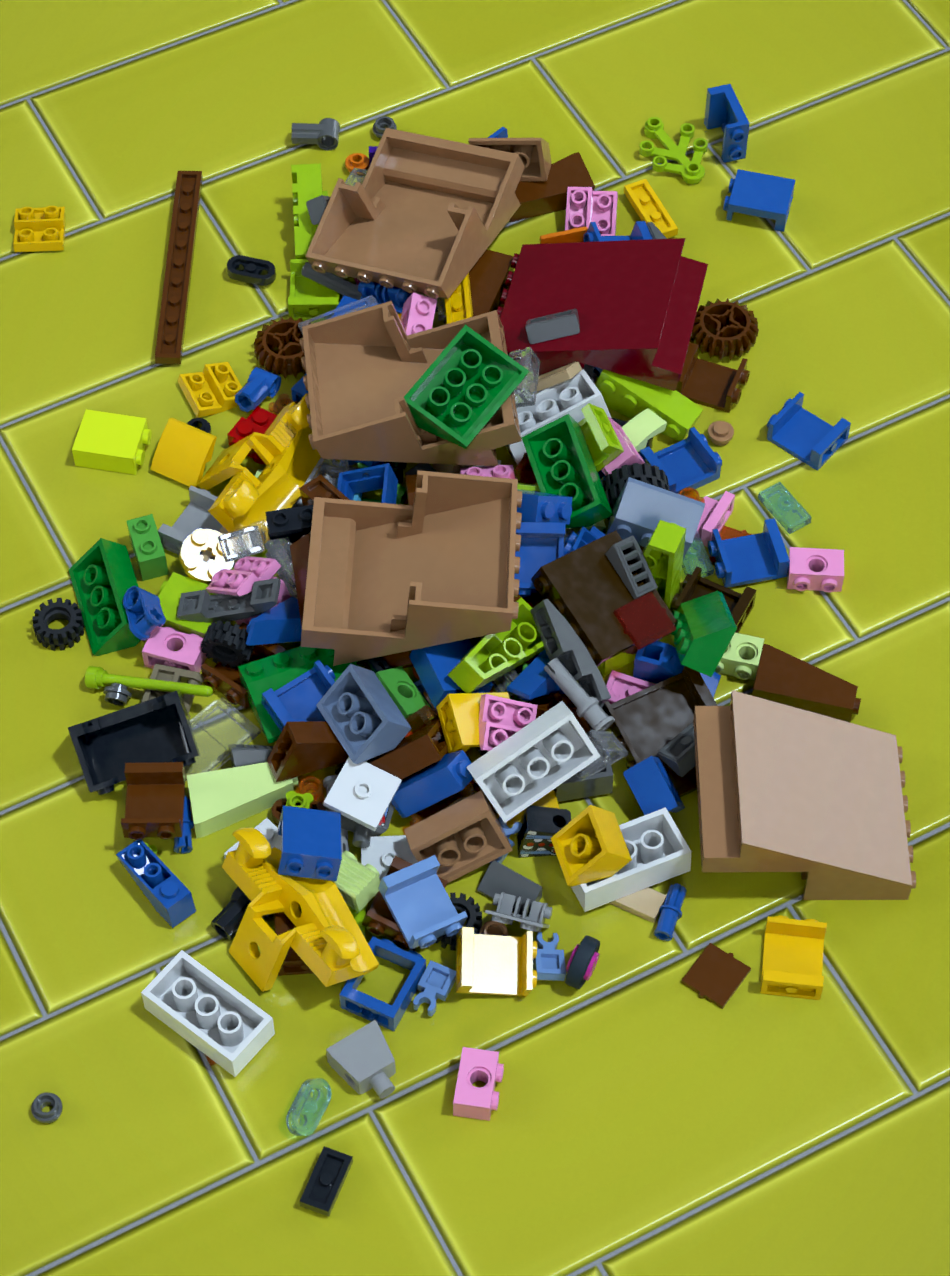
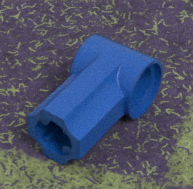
M259 367L254 368L249 376L248 383L235 395V402L242 411L249 412L254 410L267 396L273 398L277 394L281 386V377Z

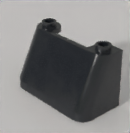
M180 690L68 727L90 793L97 791L98 795L114 791V784L126 780L124 773L125 763L183 762L184 766L196 763L195 757L200 755Z

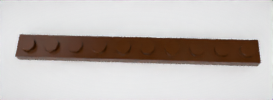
M202 171L177 172L155 350L156 364H181L203 180Z

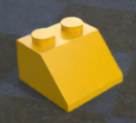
M589 805L551 837L566 883L571 887L612 877L632 860L615 814L593 805Z

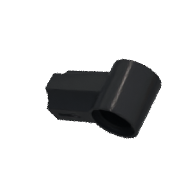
M239 887L234 890L229 904L211 922L212 927L225 940H232L235 937L247 906L251 902Z

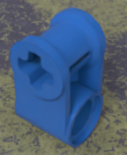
M132 586L126 591L123 597V606L126 610L129 628L133 635L145 641L157 626L160 627L166 622L160 605V599L157 595L137 586Z

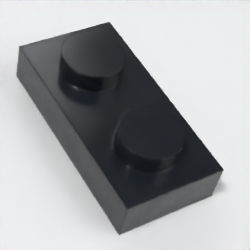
M324 1146L299 1201L300 1206L329 1217L353 1163V1156Z

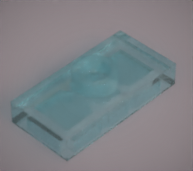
M781 482L759 492L758 499L789 534L811 523L812 517Z
M696 530L693 542L683 559L682 568L685 575L688 573L692 575L697 566L702 568L701 577H706L714 574V568Z

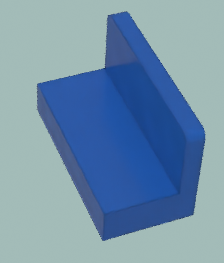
M650 756L623 772L644 815L665 807L668 812L677 813L685 808L658 757Z

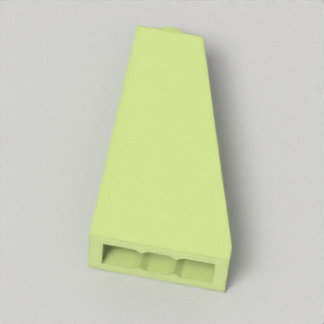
M268 762L187 775L196 838H203L271 808L277 800L285 798L287 792L294 791L293 786L299 785L298 777L276 782Z

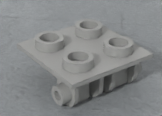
M502 892L501 894L495 893L493 905L497 906V910L485 911V913L492 914V921L512 925L513 920L521 922L520 928L541 932V928H549L550 925L544 924L545 918H551L553 908L548 907V903L533 901L529 917H527L531 899L527 898L523 915H520L522 897L519 896L514 913H512L516 896Z

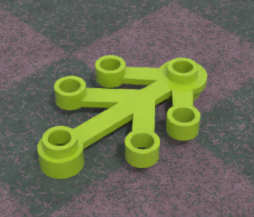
M651 117L645 122L644 134L646 137L658 139L666 148L654 147L653 142L648 140L640 143L639 153L644 157H654L652 161L654 171L681 174L683 180L692 185L701 182L705 176V168L701 165L703 154L707 152V140L703 138L695 139L693 142L694 154L692 160L690 161L686 157L690 139L694 137V125L690 123L681 125V138L677 146L664 131V124L660 118ZM667 159L677 161L679 164L667 163Z

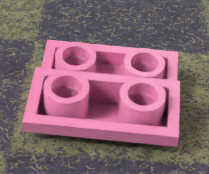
M568 187L565 230L585 226L589 228L591 222H596L601 236H616L618 192L593 191L592 187Z
M244 556L235 563L233 570L221 569L215 573L211 579L212 582L206 590L209 593L242 596L252 592L254 582L270 579L279 570L281 565L276 559Z
M488 694L481 695L479 711L480 750L489 752L535 720L538 705Z

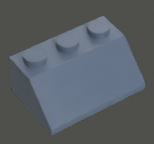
M628 477L611 510L613 515L609 518L607 534L616 530L622 540L633 535L639 546L645 548L660 520L675 523L686 528L684 559L693 542L705 503Z
M350 664L316 705L355 764L362 763L395 749L412 729L374 671Z

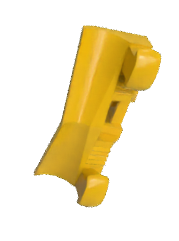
M305 395L298 404L292 402L283 407L264 434L254 432L224 449L197 484L201 489L209 490L232 477L208 512L242 546L250 551H254L268 535L265 512L291 508L301 497L299 488L312 480L322 460L317 449L313 450L309 441V434L312 433V430L307 421V414H310V410L307 407ZM252 448L267 465L258 478L246 467L241 466V463Z
M244 827L233 832L232 835L238 840L239 845L237 850L227 853L222 868L251 902L247 906L229 953L262 992L272 989L290 946L325 987L368 974L378 968L379 963L334 882L279 875L278 867L282 853L281 850L276 847L271 849L264 835L255 828ZM284 912L296 928L277 936L264 921L263 915Z

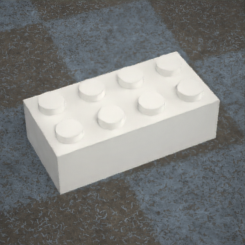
M584 369L573 378L551 386L516 404L521 437L567 414L579 423L585 418L581 409L588 403L604 409L607 417L611 418L602 394ZM523 440L505 446L518 466L530 462Z
M561 701L466 768L504 823H506L601 756L573 713Z
M666 807L619 825L632 860L612 877L571 887L584 912L691 870L692 851Z
M183 950L141 992L144 1007L147 1011L234 1077L241 1072L275 1034L273 1018Z

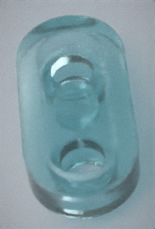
M313 1078L306 1080L302 1084L286 1116L287 1128L293 1135L308 1136L316 1130L332 1096L330 1085L326 1080Z

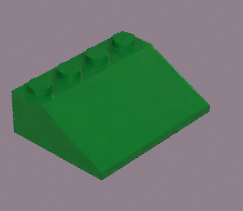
M465 324L404 398L420 429L466 449L530 371Z
M299 646L238 666L241 686L247 690L248 703L268 743L276 742L281 731L262 705V693L270 688L276 691L312 669L314 662L318 660L324 666L328 665L332 669L336 678L335 682L350 664L358 666L357 661L333 666L334 649Z

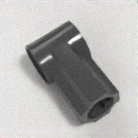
M324 118L319 124L292 123V144H317L323 150H334L338 146L340 124L332 118Z

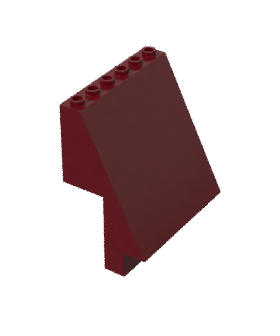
M685 238L522 244L520 254L514 253L510 268H514L515 271H509L505 283L506 286H510L509 290L504 288L500 303L504 304V307L498 306L497 309L504 327L508 356L529 370V373L532 375L531 378H536L573 362H579L582 370L584 365L588 364L675 391L682 374L708 264L681 256ZM577 309L580 332L578 334L536 344L529 343L525 328L526 322L529 319Z

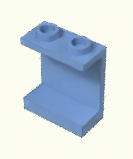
M435 855L383 877L378 887L410 950L418 946L421 949L429 947L437 941L436 938L446 934L447 937L457 934L468 917L465 911L460 914L457 913L436 874L440 864Z

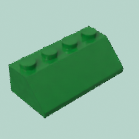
M569 414L521 437L540 492L573 497L570 524H565V528L589 527L613 515L582 428Z
M100 538L69 569L94 656L135 647L141 641L131 632L126 610L123 606V597L126 591L132 586L138 587L125 545Z
M719 591L681 603L677 611H672L677 622L669 629L680 663L709 677H712L737 630L723 593Z

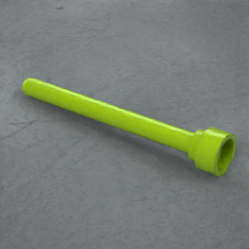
M89 666L85 673V685L87 688L100 689L106 685L118 683L130 688L170 693L180 690L181 694L210 697L213 694L212 687L206 685L108 674L102 667Z

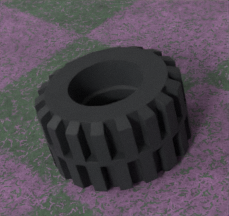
M633 463V465L621 466L620 469L613 470L612 474H608L602 482L611 510L628 477L670 491L665 472L659 470V467L655 465L650 466L647 463Z

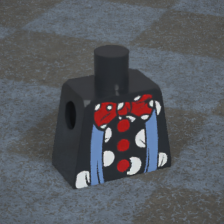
M533 805L524 809L520 820L522 827L516 833L518 858L556 856L551 837L571 821V812L567 809Z

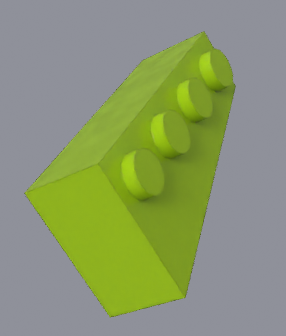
M321 163L291 165L296 259H307L305 256L318 228V225H313L306 202L321 195L328 196V191H323Z
M604 369L595 385L602 394L608 408L631 419L648 408L667 422L665 431L661 433L678 442L684 440L689 433V429L696 424L704 410L676 390H669Z
M660 520L642 553L658 587L656 590L671 611V602L675 594H679L686 528L675 523Z
M522 597L516 601L519 602L518 618L512 619L510 631L482 636L448 673V676L465 693L474 692L539 655L545 649L530 611L533 608Z

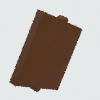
M709 943L684 976L681 983L698 993L699 998H706L723 1009L750 973L751 968L734 958L733 953H726L712 943Z

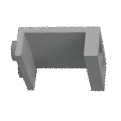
M190 486L188 489L190 496L189 505L172 527L163 523L158 529L164 549L179 555L184 540L196 529H212L216 531L221 529L222 525L208 512L218 497L205 489Z

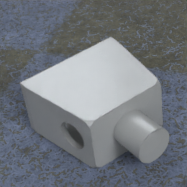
M376 1020L326 1049L329 1065L358 1094H363L373 1088L380 1098H385L395 1090V1086L389 1079L396 1073L395 1060Z

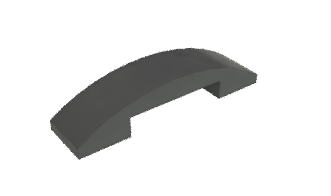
M275 578L256 581L253 584L252 592L242 596L210 595L206 590L181 593L177 617L181 620L195 622H226L262 614L277 605L281 580Z

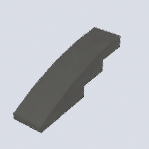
M548 599L542 600L530 611L549 660L558 658L590 697L593 696L599 700L600 706L609 700L611 696L599 669L568 621Z

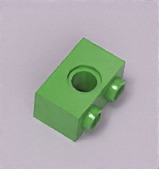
M153 514L127 520L129 538L142 581L168 575L166 556Z
M402 666L376 672V676L410 727H419L432 708Z

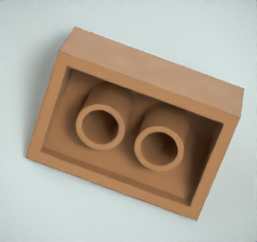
M469 138L468 142L470 145L519 154L525 166L519 181H547L552 162L549 143L543 138Z
M482 790L404 829L410 850L416 860L419 862L435 855L440 864L436 874L438 877L447 880L448 883L513 851L492 806Z

